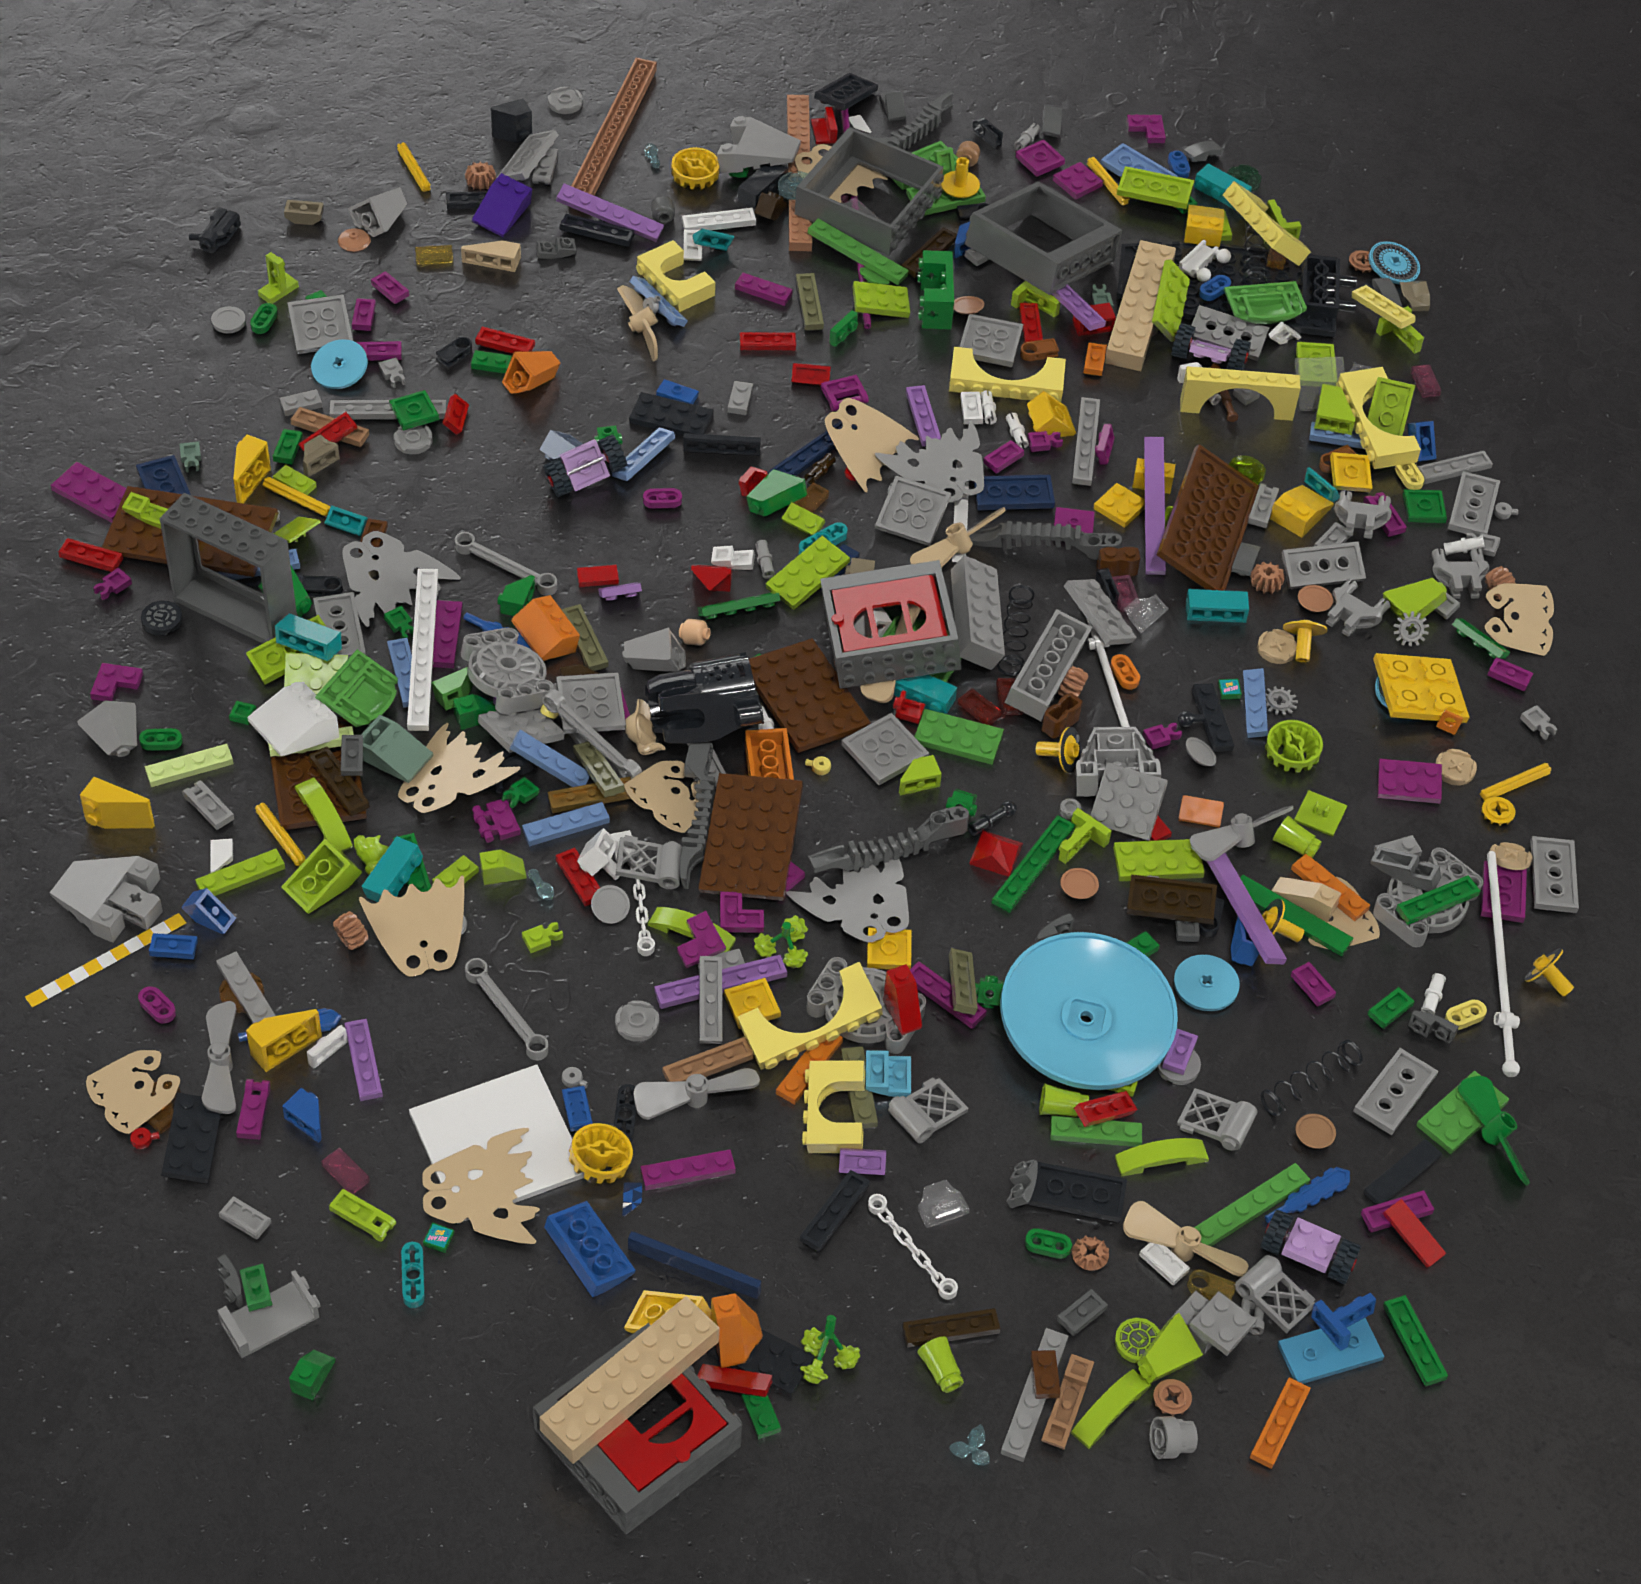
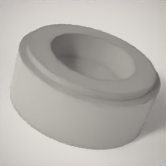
M1075 799L1063 800L1060 805L1061 816L1072 820L1073 812L1077 808L1081 809V804Z

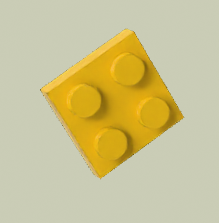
M1332 452L1330 462L1333 487L1337 490L1370 492L1372 490V480L1368 455Z
M1116 483L1094 503L1093 509L1125 528L1145 509V499Z
M868 928V936H873L877 933L876 928ZM904 929L897 933L886 932L882 939L867 942V968L893 969L907 964L909 969H911L912 930Z
M766 978L724 990V997L739 1029L741 1027L738 1022V1016L756 1008L759 1009L767 1021L781 1017V1011Z

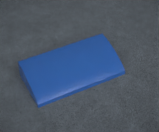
M587 1201L547 1217L544 1228L592 1298L612 1289L635 1273L636 1270Z

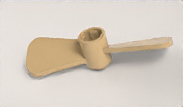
M622 285L617 290L632 313L628 324L633 332H643L652 361L654 362L658 359L656 337L650 327L656 324L658 320L649 306L643 309L644 298L641 294L630 287Z
M1005 507L998 509L968 531H966L963 523L959 522L950 525L946 529L948 538L914 553L910 558L911 564L940 560L942 568L956 553H967L973 545L969 536L1006 511Z
M909 604L908 609L913 625L921 608ZM903 612L895 635L907 633ZM896 680L861 685V692L870 700L879 703L889 702L893 698Z
M1144 1201L1135 1202L1130 1207L1124 1220L1123 1230L1128 1237L1170 1247L1171 1251L1184 1262L1191 1260L1196 1253L1236 1276H1243L1248 1270V1263L1241 1257L1200 1243L1201 1235L1197 1229L1190 1226L1179 1227Z

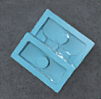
M866 1051V1090L892 1097L909 1096L911 1094V1056H889V1051Z

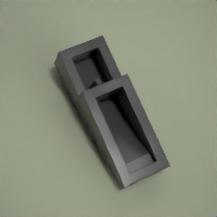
M1379 846L1371 859V864L1382 872L1422 890L1431 891L1435 889L1441 879L1440 866L1420 862L1419 855Z

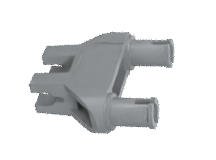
M1346 490L1341 491L1339 501L1335 503L1334 510L1339 520L1346 525L1345 535L1353 536L1354 527L1365 529L1364 538L1372 539L1373 530L1383 526L1391 517L1392 511L1389 508L1391 503L1390 497L1386 496V501H1384L1383 495L1379 497L1378 505L1351 502L1352 493L1347 491V495H1345Z
M1477 548L1470 551L1472 562H1448L1445 559L1443 549H1440V555L1438 549L1432 551L1434 560L1433 573L1441 583L1449 587L1451 596L1454 599H1460V591H1463V587H1468L1471 599L1479 598V591L1482 590L1481 581L1489 570V564L1484 561L1482 549L1478 548L1479 554L1477 553Z
M1347 579L1341 587H1337L1332 591V609L1328 613L1329 618L1326 620V624L1331 627L1340 619L1345 621V628L1342 630V634L1347 637L1356 629L1370 628L1379 624L1382 621V615L1391 607L1388 600L1382 604L1385 601L1384 598L1380 599L1374 607H1371L1351 595L1358 587L1356 581L1349 585L1352 579Z

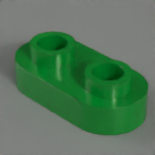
M272 303L260 305L250 321L251 330L257 334L266 333L278 316L277 307Z
M174 728L146 729L139 735L140 745L145 750H175L183 742L181 732Z
M1035 1228L1027 1233L1025 1246L1032 1253L1063 1259L1070 1254L1072 1242L1064 1234ZM1033 1242H1039L1040 1245H1036Z

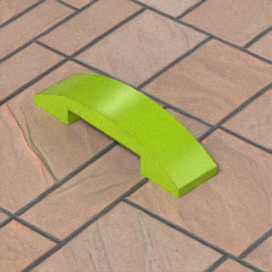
M133 492L129 494L122 506V509L128 514L160 529L159 518L168 510L167 508L150 503L149 498Z
M312 778L295 785L303 804H306L324 835V839L335 845L341 852L353 848L349 835L335 807L317 780Z
M657 907L648 922V926L665 933L673 930L695 939L686 923L687 919L695 916V914L675 908ZM714 924L726 946V950L723 952L730 951L736 938Z
M1176 1138L1150 1142L1115 1155L1121 1177L1143 1173L1144 1168L1183 1161L1186 1162V1165L1209 1161L1203 1141L1192 1138Z
M1132 1369L1096 1401L1077 1423L1071 1434L1090 1449L1105 1434L1108 1426L1133 1401L1136 1402L1151 1387V1383L1148 1384L1146 1379Z

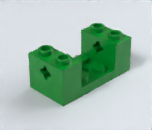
M923 250V257L919 258V269H921V272L917 274V283H921V290H924V296H920V307H922V310L919 309L918 321H922V328L951 329L954 310L952 251Z

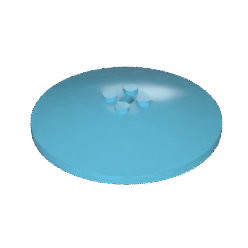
M1071 932L1059 934L1041 940L1029 947L1011 966L1005 978L1000 1000L1001 1017L1005 1031L1022 1058L1045 1076L1062 1084L1082 1089L1105 1090L1119 1088L1144 1078L1164 1060L1177 1030L1178 1016L1175 997L1160 969L1146 955L1131 945L1116 938L1096 933ZM1088 1016L1092 1021L1084 1022L1080 1017Z

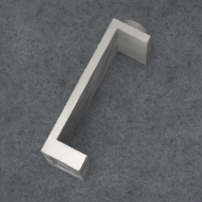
M296 1270L291 1272L292 1282L270 1293L272 1306L250 1312L247 1305L233 1313H230L226 1306L217 1310L220 1323L241 1358L319 1318L318 1308L321 1307L319 1300L315 1294L310 1295L304 1276L299 1277Z

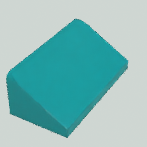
M700 229L692 235L695 244L727 251L734 239L733 235L707 229Z
M1307 468L1304 479L1306 484L1331 502H1335L1340 498L1336 488L1313 469Z
M331 505L324 524L361 536L368 518Z

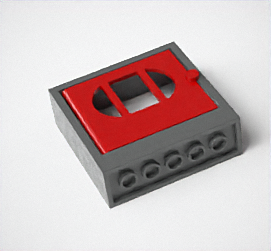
M940 560L820 579L824 611L840 689L961 670L959 639ZM938 596H940V600H941V604H942V608H943V613H944V617H945V621H946V625H947V629H948V634H947V630H946V626H945V622H944V618H943V613H942V609H941V605H940V601H939V597H938ZM900 604L907 633L879 637L873 609ZM907 604L920 607L926 614L925 623L917 631H913ZM863 611H867L872 638L862 636L854 628L856 617ZM837 625H839L844 652H842Z
M649 1323L533 1407L534 1430L625 1534H628L741 1447L742 1422L735 1413L731 1414L723 1399L711 1392L709 1384L704 1379L700 1380L692 1365L670 1382L675 1390L684 1398L685 1403L643 1434H640L626 1419L574 1464L540 1431L539 1417L646 1330L650 1326ZM688 1410H693L692 1424L681 1438L664 1444L649 1442L651 1438Z

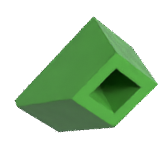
M467 667L432 682L435 699L445 710L453 708V699L467 696L473 686L468 676Z

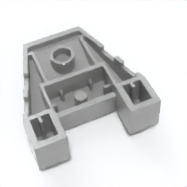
M738 116L733 119L730 125L733 145L730 143L721 145L717 153L720 172L737 173L743 172V168L752 166L754 169H759L760 165L770 163V166L793 162L801 145V140L752 117Z
M1094 727L1087 741V746L1083 749L1082 756L1076 763L1077 796H1097L1098 784L1101 783L1107 762L1161 778L1160 761L1158 758H1154L1153 751L1146 746L1144 738L1136 727Z
M140 856L73 861L50 891V896L67 911H71L76 916V919L81 923L83 922L94 935L114 943L125 928L122 911L110 907L108 899L124 881L131 885L135 884L150 894L160 880L158 865Z

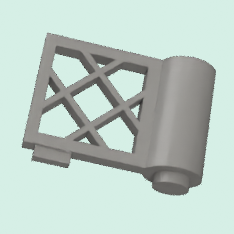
M625 835V837H620L615 875L656 882L665 889H675L679 886L682 852L680 844L670 841L661 845L637 840L638 837ZM624 845L632 846L636 851L629 855L625 851ZM654 850L657 851V854L650 859L644 851ZM640 855L645 862L638 865L633 858ZM628 861L634 868L626 870L621 869V866ZM649 865L655 871L654 875L645 873L643 868Z
M931 1078L923 1083V1088L907 1097L896 1096L889 1102L888 1112L917 1143L926 1141L933 1132L968 1112V1107L940 1078L936 1080ZM938 1087L944 1093V1096L932 1095L931 1091ZM918 1098L927 1100V1106L918 1105L914 1100ZM930 1102H942L943 1109L930 1107ZM946 1103L956 1105L958 1110H946ZM929 1113L942 1115V1119L935 1123L929 1117Z
M1195 1088L1177 1121V1126H1180V1130L1190 1134L1197 1132L1219 1140L1227 1150H1238L1258 1112L1251 1103L1245 1101L1236 1103ZM1199 1097L1205 1099L1208 1104L1197 1107L1195 1100ZM1224 1106L1229 1109L1227 1112L1218 1115L1215 1108ZM1211 1109L1214 1116L1203 1119L1200 1112ZM1196 1114L1199 1121L1194 1123L1185 1121L1187 1116ZM1216 1121L1219 1125L1217 1132L1208 1129L1206 1126Z
M1270 1255L1264 1256L1235 1284L1236 1290L1241 1297L1246 1300H1252L1286 1334L1313 1310L1314 1301L1316 1300L1306 1290L1302 1291L1282 1272L1280 1261ZM1280 1281L1288 1288V1293L1278 1292L1277 1284ZM1262 1297H1274V1305H1268ZM1279 1298L1289 1299L1290 1307L1280 1306ZM1295 1300H1301L1307 1308H1295ZM1281 1312L1291 1313L1292 1322L1290 1324L1281 1317Z

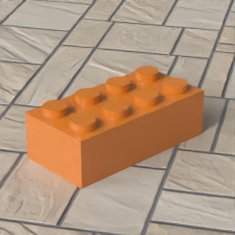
M787 728L745 730L744 747L748 776L794 780Z

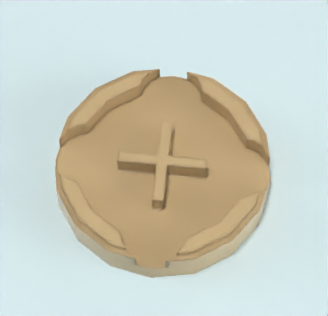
M1273 629L1271 632H1264L1259 637L1257 649L1263 659L1275 664H1284L1292 661L1296 656L1297 643L1292 634L1284 630Z
M1449 749L1447 752L1440 753L1435 764H1442V780L1451 785L1460 786L1468 784L1473 780L1477 771V764L1475 760L1471 759V755L1458 749Z
M1503 842L1500 843V846L1494 844L1490 848V851H1494L1496 854V864L1512 870H1524L1531 865L1532 854L1525 852V848L1520 845Z

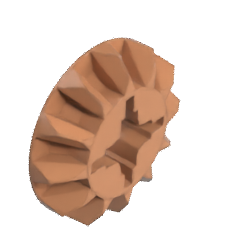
M1363 250L1353 252L1349 256L1348 262L1350 267L1355 268V271L1360 270L1362 273L1364 271L1370 273L1373 269L1369 263V252Z
M1085 1236L1080 1240L1077 1239L1072 1248V1257L1079 1267L1085 1270H1098L1108 1262L1109 1248L1106 1247L1104 1241L1098 1240L1096 1236L1093 1238ZM1096 1248L1095 1256L1093 1254L1086 1255L1087 1249L1092 1250Z
M1167 1379L1161 1381L1155 1387L1153 1394L1155 1406L1159 1407L1162 1413H1169L1172 1416L1175 1414L1182 1415L1189 1409L1192 1395L1190 1389L1183 1382ZM1168 1393L1171 1394L1172 1397L1178 1396L1176 1399V1403H1174L1172 1400H1167L1169 1396Z

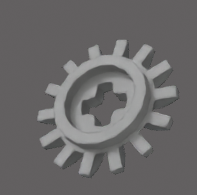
M1411 611L1410 617L1407 616V613H1403L1405 619L1402 620L1398 617L1397 619L1401 623L1394 624V627L1399 628V630L1393 632L1394 634H1399L1396 640L1403 639L1401 644L1403 646L1406 641L1409 646H1412V642H1415L1416 646H1418L1419 639L1423 642L1425 641L1422 635H1428L1429 633L1424 630V628L1429 627V624H1423L1427 619H1419L1421 613L1414 617V611ZM1414 624L1416 631L1408 634L1406 627Z
M1274 686V690L1271 691L1268 688V694H1266L1268 712L1276 710L1275 715H1278V712L1281 711V714L1285 716L1286 712L1291 714L1292 710L1297 708L1295 704H1298V700H1293L1296 698V695H1290L1291 690L1285 691L1284 687L1277 689ZM1280 698L1284 703L1278 705L1276 701Z

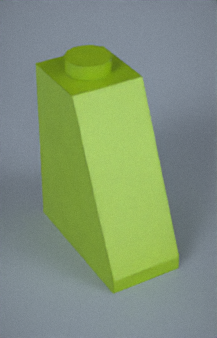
M1322 384L1314 428L1352 435L1355 417L1342 388Z
M1430 578L1385 591L1383 598L1385 599L1384 603L1387 600L1390 602L1391 607L1389 609L1402 620L1405 619L1403 613H1407V616L1410 617L1411 611H1414V617L1421 613L1419 619H1423L1447 600V589L1441 582Z
M1180 1312L1166 1322L1137 1362L1140 1374L1147 1380L1148 1384L1195 1362L1203 1355Z

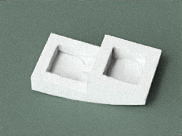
M684 230V260L702 261V245L695 244L692 237L699 230Z
M733 546L713 547L711 563L716 566L733 567L732 569L753 570L755 553L754 550L734 551Z

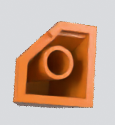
M552 351L514 352L502 383L511 394L530 391L553 379L560 366V361Z
M735 1293L714 1297L711 1299V1320L720 1328L719 1342L715 1346L721 1368L743 1364L749 1358L755 1345H758L763 1337L758 1315Z

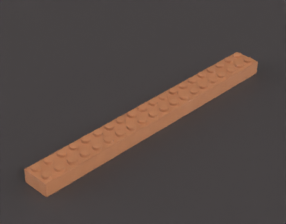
M635 58L571 185L572 187L595 196L656 73L657 62Z
M787 95V134L801 140V145L796 155L802 152H810L809 95ZM803 157L801 159L802 163L806 165L810 164L809 157ZM795 159L793 162L788 163V180L791 184H793L791 181L793 178H797V182L793 183H800L798 179L801 178L795 164ZM793 193V198L792 196L788 197L789 251H812V236L807 233L812 222L794 214L796 193Z

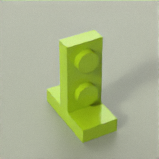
M1275 199L1268 200L1267 206L1269 208L1265 213L1299 240L1302 227L1300 222L1287 223Z
M270 252L265 255L269 284L258 290V296L267 303L273 304L298 288L299 285L297 280L285 272L283 259Z
M1024 281L1012 293L1011 306L1018 308L1020 303L1026 301L1028 303H1038L1040 310L1053 317L1059 314L1061 303L1054 296L1048 295L1027 281Z
M1408 306L1404 307L1405 310L1412 313L1411 308ZM1379 318L1376 332L1380 336L1392 331L1414 354L1421 351L1424 337L1415 328L1408 325L1401 329L1385 318Z
M1077 808L1073 812L1071 823L1075 824V830L1068 840L1065 839L1059 846V860L1066 864L1090 839L1105 848L1109 844L1112 830Z

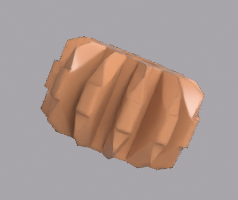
M481 161L477 164L473 162L466 170L465 179L468 186L473 187V190H488L496 179V173L493 166L488 165V162L484 164Z
M1262 562L1261 565L1256 564L1251 572L1252 586L1256 587V591L1261 590L1264 594L1266 592L1273 594L1274 591L1279 592L1284 583L1283 569H1279V565H1272L1271 562L1269 564Z
M1502 566L1496 567L1486 574L1485 583L1489 591L1499 584H1516L1512 572H1509L1507 568ZM1494 594V598L1501 601V595Z
M1072 666L1058 690L1059 695L1063 697L1066 694L1072 693L1079 697L1088 679V673Z
M352 912L343 913L333 922L334 930L338 934L337 936L349 949L359 948L368 940L364 925Z

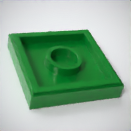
M425 390L389 400V405L403 431L439 420V414Z
M1404 489L1403 499L1407 522L1446 523L1447 515L1442 490Z

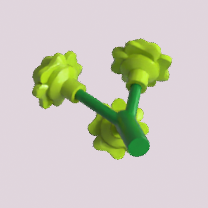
M796 915L785 919L782 924V932L774 938L760 933L754 939V948L761 957H771L772 954L776 953L774 948L776 941L783 937L787 940L789 946V953L784 955L783 963L787 967L800 968L806 962L808 952H805L804 949L797 950L792 942L805 938L804 933L808 931V928L805 926V920L803 918L799 919Z
M833 1315L827 1316L824 1332H820L813 1327L811 1330L804 1331V1337L801 1340L802 1345H804V1351L810 1352L815 1357L817 1356L812 1364L800 1367V1370L804 1372L803 1379L813 1384H819L821 1380L828 1379L827 1374H824L821 1367L823 1364L822 1357L826 1351L829 1339L833 1340L839 1353L834 1357L835 1367H841L843 1370L854 1368L860 1358V1349L858 1347L853 1348L849 1345L846 1348L845 1345H841L835 1336L836 1317Z

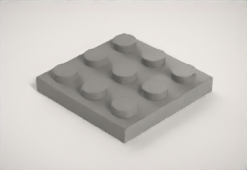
M344 295L287 302L297 354L316 352L325 344L335 340L345 339L353 341Z
M969 314L960 347L973 349L974 360L1013 367L1023 324Z
M896 476L875 524V529L931 546L950 500L951 493Z
M618 673L560 676L556 678L557 691L564 696L566 704L596 732L625 730L626 722ZM561 716L564 734L579 733Z
M539 708L511 714L489 711L478 716V723L509 753L514 752L509 748L519 730L524 731L543 744L564 739V731L549 717L543 715Z
M892 713L842 740V746L878 785L906 771L914 759L929 756V752Z
M1107 762L1090 816L1111 830L1150 841L1168 780Z

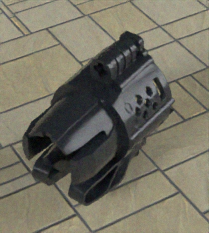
M746 652L693 662L689 665V670L660 674L646 682L645 695L648 697L646 703L650 707L651 717L660 718L651 720L654 731L656 733H663L664 741L667 743L708 742L720 739L735 730L756 728L758 724H764L763 710L759 702V696L755 688Z

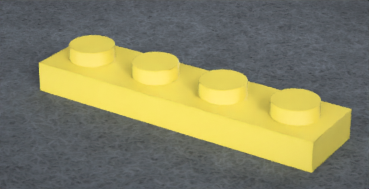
M1367 285L1352 291L1353 299L1402 329L1415 323V315Z

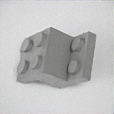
M1195 1291L1175 1313L1180 1312L1203 1355L1213 1345L1228 1356L1254 1327L1257 1321L1219 1291L1210 1301Z

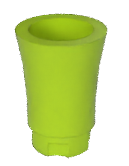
M1289 815L1284 819L1273 837V841L1283 844L1303 856L1307 854L1311 858L1314 857L1322 844V841L1297 824Z
M1044 1084L1040 1098L1039 1114L1077 1117L1078 1115L1074 1107L1078 1103L1089 1101V1096Z
M947 1337L935 1338L918 1349V1355L925 1362L937 1385L940 1386L943 1392H952L963 1385L964 1381L960 1376L961 1372L953 1357Z

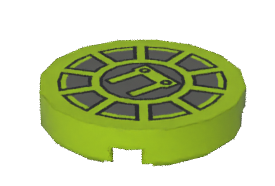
M1128 1319L1121 1323L1116 1331V1349L1122 1358L1137 1364L1160 1330L1147 1319Z

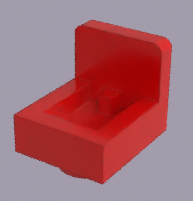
M750 467L739 479L742 496L746 497L768 475L767 471Z
M902 690L900 697L896 696L894 701L895 717L919 724L925 704L906 699V691Z

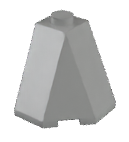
M399 187L370 197L349 207L348 210L355 226L360 229L364 228L368 231L369 235L376 237L388 231L406 207L407 202Z
M669 628L624 642L622 655L625 662H628L633 669L676 672L686 667L685 650Z
M104 701L77 721L78 725L107 755L124 757L137 746L135 703Z

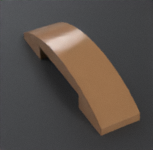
M1071 1354L1060 1387V1398H1056L1041 1439L1042 1442L1065 1449L1093 1369L1094 1361Z

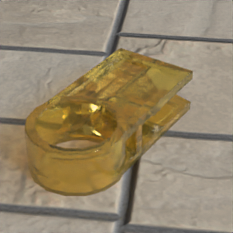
M1200 1269L1190 1274L1187 1284L1191 1293L1197 1291L1209 1300L1218 1291L1232 1300L1236 1289L1235 1282ZM1196 1277L1203 1278L1208 1283V1286L1198 1288L1192 1283V1279Z

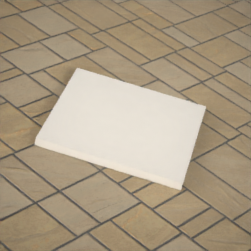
M538 1065L409 1109V1114L431 1164L472 1145H479L486 1150L487 1142L490 1138L511 1130L529 1128V1131L521 1136L523 1141L513 1146L508 1154L532 1152V1156L527 1159V1165L520 1171L525 1174L526 1178L532 1179L533 1182L514 1191L517 1198L513 1200V1203L584 1178V1172L576 1173L574 1165L569 1161V1148L572 1137ZM471 1170L468 1172V1178L475 1180L482 1176L483 1171ZM436 1171L439 1182H444L445 1174L441 1171ZM453 1186L451 1190L454 1193L459 1192L460 1188L458 1186Z

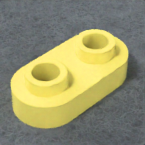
M1415 463L1396 465L1395 472L1406 488L1420 490L1423 487L1424 476Z
M1469 1000L1448 1009L1445 1019L1459 1026L1458 1030L1481 1022L1486 1015L1487 1008L1479 1000Z

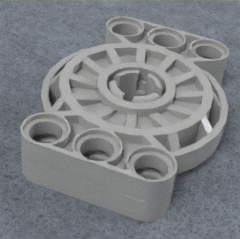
M501 628L468 634L463 639L461 657L468 661L467 671L470 681L482 692L497 698L495 709L501 714L541 708L543 705L542 697L554 688L551 681L545 680L546 666L544 661L531 649L517 644L519 633L513 628Z
M1444 848L1433 849L1428 862L1424 861L1425 863L1440 866L1441 879L1436 888L1467 875L1470 876L1480 890L1482 888L1483 879L1480 875ZM1392 877L1387 893L1380 894L1377 897L1373 915L1412 947H1421L1425 943L1428 933H1442L1459 925L1465 917L1469 901H1474L1478 896L1407 925L1396 911L1397 904L1428 891L1408 885Z
M831 958L809 991L806 1010L811 1017L817 1018L825 1015L829 1022L838 1012L842 1003L844 989L839 972L836 971L847 967V962L843 958ZM863 967L882 1006L883 1015L875 1022H865L853 1032L846 1031L839 1035L858 1043H876L884 1040L887 1051L899 1054L905 1049L915 1031L901 1035L883 1002L886 972L875 968ZM918 993L922 1020L925 1014L926 998Z

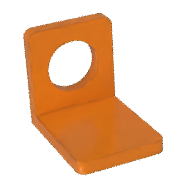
M1444 710L1436 727L1455 735L1463 721V717ZM1445 718H1453L1456 722H1447Z

